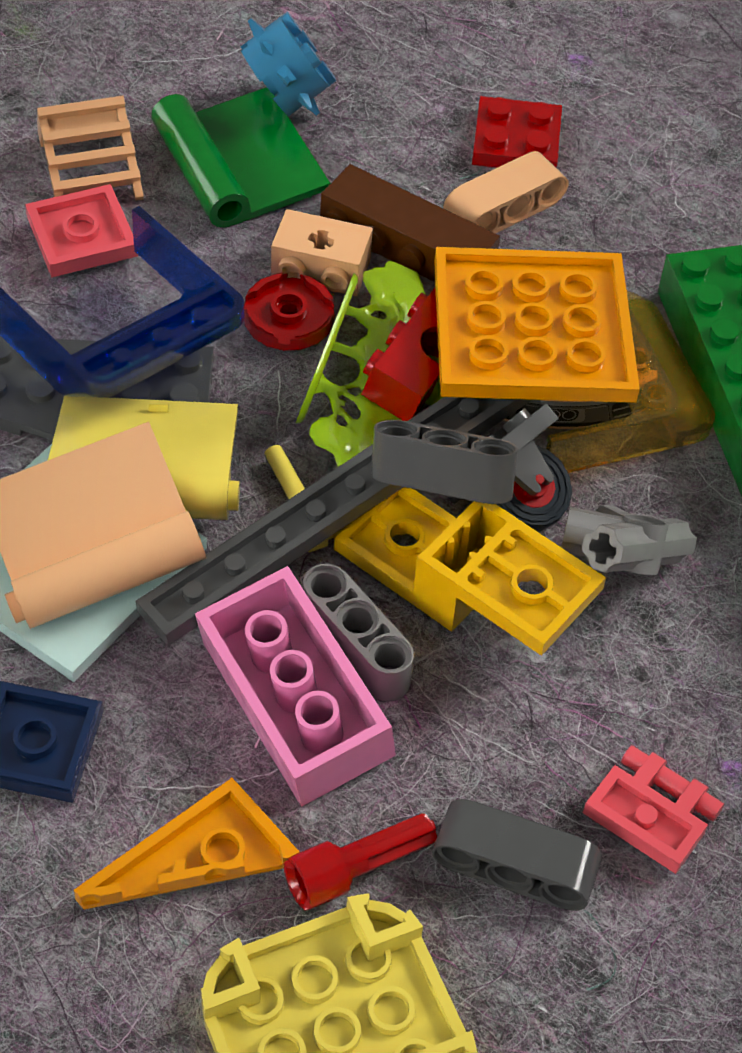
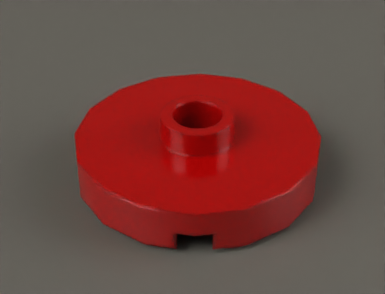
M276 273L260 279L248 290L243 306L245 327L254 339L267 347L283 351L308 348L318 344L330 333L334 323L333 296L325 285L310 276L300 274L299 279L294 277L288 278V273Z

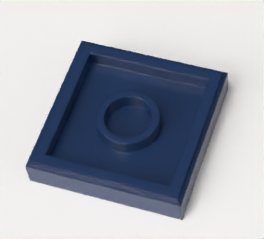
M0 681V788L73 803L104 712L103 701Z

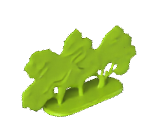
M393 261L386 262L384 267H374L371 270L364 271L363 282L371 295L370 305L361 308L349 305L358 282L357 275L353 273L295 422L296 424L303 422L314 394L322 392L328 396L333 414L328 417H320L311 425L309 435L316 446L334 455L338 467L373 444L375 424L386 420H401L361 395V393L354 396L348 392L350 388H359L363 391L369 377L363 373L368 360L376 349H380L383 352L386 351L389 346L385 343L394 326L399 320L407 324L410 320L407 314L412 304L421 292L425 294L418 273ZM374 311H381L387 317L383 320L371 315ZM345 314L355 317L368 329L367 335L357 341V344L352 347L335 340ZM331 351L344 354L357 361L360 372L354 382L338 386L325 378L323 371ZM427 355L432 360L439 363V358L432 355ZM440 378L431 396L426 401V404L430 406L443 398L440 397ZM343 395L355 402L361 411L358 419H353L341 407L345 406L346 401L340 399L339 396ZM337 415L343 416L348 424L346 426L339 425L336 422Z

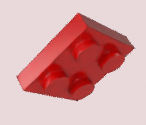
M480 96L472 165L498 168L527 153L537 151L557 168L562 105Z

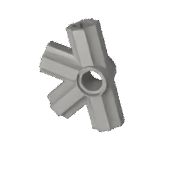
M600 504L595 512L574 507L569 508L561 548L571 554L587 557L591 568L605 573L624 570L642 575H657L660 565L680 563L685 556L694 554L697 537L692 534L689 522L676 518L656 519L631 514L616 506Z

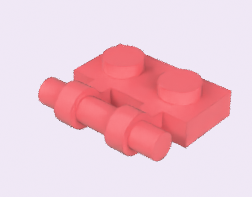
M631 745L624 754L621 763L636 772L635 775L632 776L614 765L585 803L583 814L676 874L701 840L708 826L707 823L694 816L693 813L697 811L714 822L722 811L724 803L707 793L709 787L694 778L690 782L666 767L667 760L652 752L650 755H647ZM655 784L678 800L674 803L651 787Z

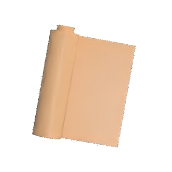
M149 422L0 479V553L14 590L6 593L5 598L15 622L19 623L26 620L30 629L206 559L197 529L189 512L185 510Z

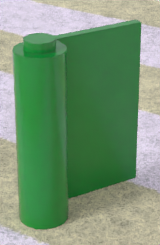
M267 87L198 112L194 110L188 98L183 95L173 94L160 99L152 110L151 119L209 220L216 227H230L322 193L331 184L289 117L273 100L275 96Z

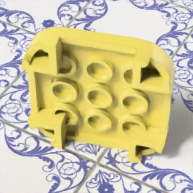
M369 893L347 897L345 908L246 945H242L240 938L235 939L220 948V955L207 971L203 988H201L205 1028L215 1053H478L472 1030L466 1032L424 943L422 924L411 910L405 913L390 903L369 900Z

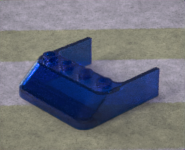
M138 206L132 209L134 252L182 294L179 299L71 355L0 287V336L60 394L68 397H110L238 329L244 322V299L242 295L144 209Z

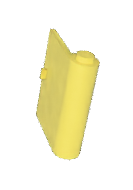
M64 395L48 460L149 422L185 510L189 512L191 518L228 520L229 510L238 511L240 481L231 480V462L238 404Z

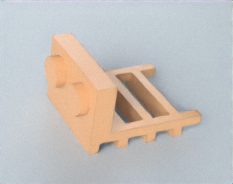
M124 95L37 108L38 136L40 145L45 150L54 197L109 184L112 187L132 184L135 201L144 199L140 170L137 166L135 147L130 133V123L125 109ZM109 137H122L123 146L55 156L53 147ZM127 160V171L60 181L58 170Z

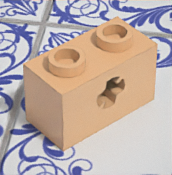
M286 209L271 245V275L288 273V278L294 277L299 279L300 274L310 276L325 285L328 290L345 294L352 275L355 273L358 277V282L352 296H358L363 282V273L367 271L371 260L373 228Z

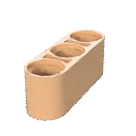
M533 151L458 186L448 195L443 208L493 233H498L556 204L566 193L569 181L540 152Z

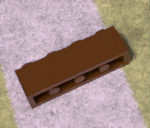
M349 164L321 193V217L372 227L371 252L410 268L435 282L434 260L436 247L499 249L500 235L352 164Z

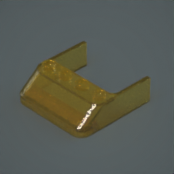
M627 290V298L640 387L637 403H628L632 414L628 417L548 435L546 449L563 463L568 473L698 443L705 440L711 433L715 420V411L660 311L652 301Z

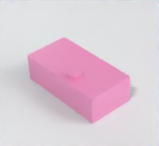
M288 566L195 613L205 648L301 807L396 756L391 724Z

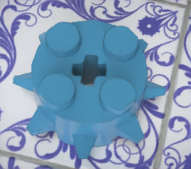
M288 11L266 28H263L250 18L248 23L254 37L241 46V52L260 82L263 81L275 96L273 100L286 115L290 116L304 106L317 116L320 112L314 97L336 82V78L325 62L321 61L315 53L317 49L304 30L301 31Z

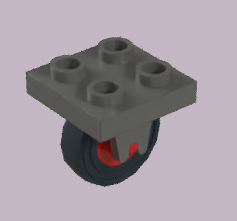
M547 403L532 415L524 408L504 424L499 431L489 436L509 441L518 448L513 497L510 501L497 505L537 532L554 525L560 520L569 507L572 495L570 476L563 463L549 450L536 446L534 442L536 437L559 419ZM448 496L454 504L461 499Z

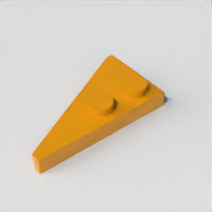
M230 778L75 888V900L85 910L284 868V862L289 857L300 853V851L233 778Z

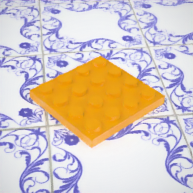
M436 247L434 263L440 397L637 403L640 387L622 253Z

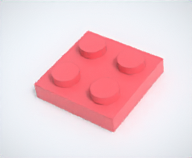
M111 184L25 204L28 221L51 278L138 257L137 242Z

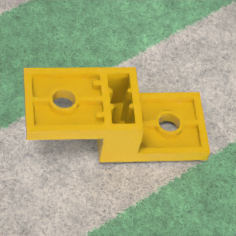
M407 487L401 488L348 524L334 538L335 551L452 632L473 610H476L541 656L603 590L606 580L605 576L497 504L473 501L456 518L415 489ZM408 534L413 536L417 542L410 546H401L396 544L392 538L395 535ZM535 581L541 584L545 591L539 594H528L522 591L518 584Z

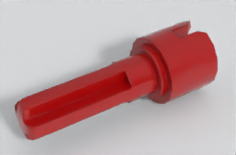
M421 813L342 847L325 841L295 854L284 862V873L290 892L304 911L349 893L354 878L433 845L437 839L435 823L426 814Z

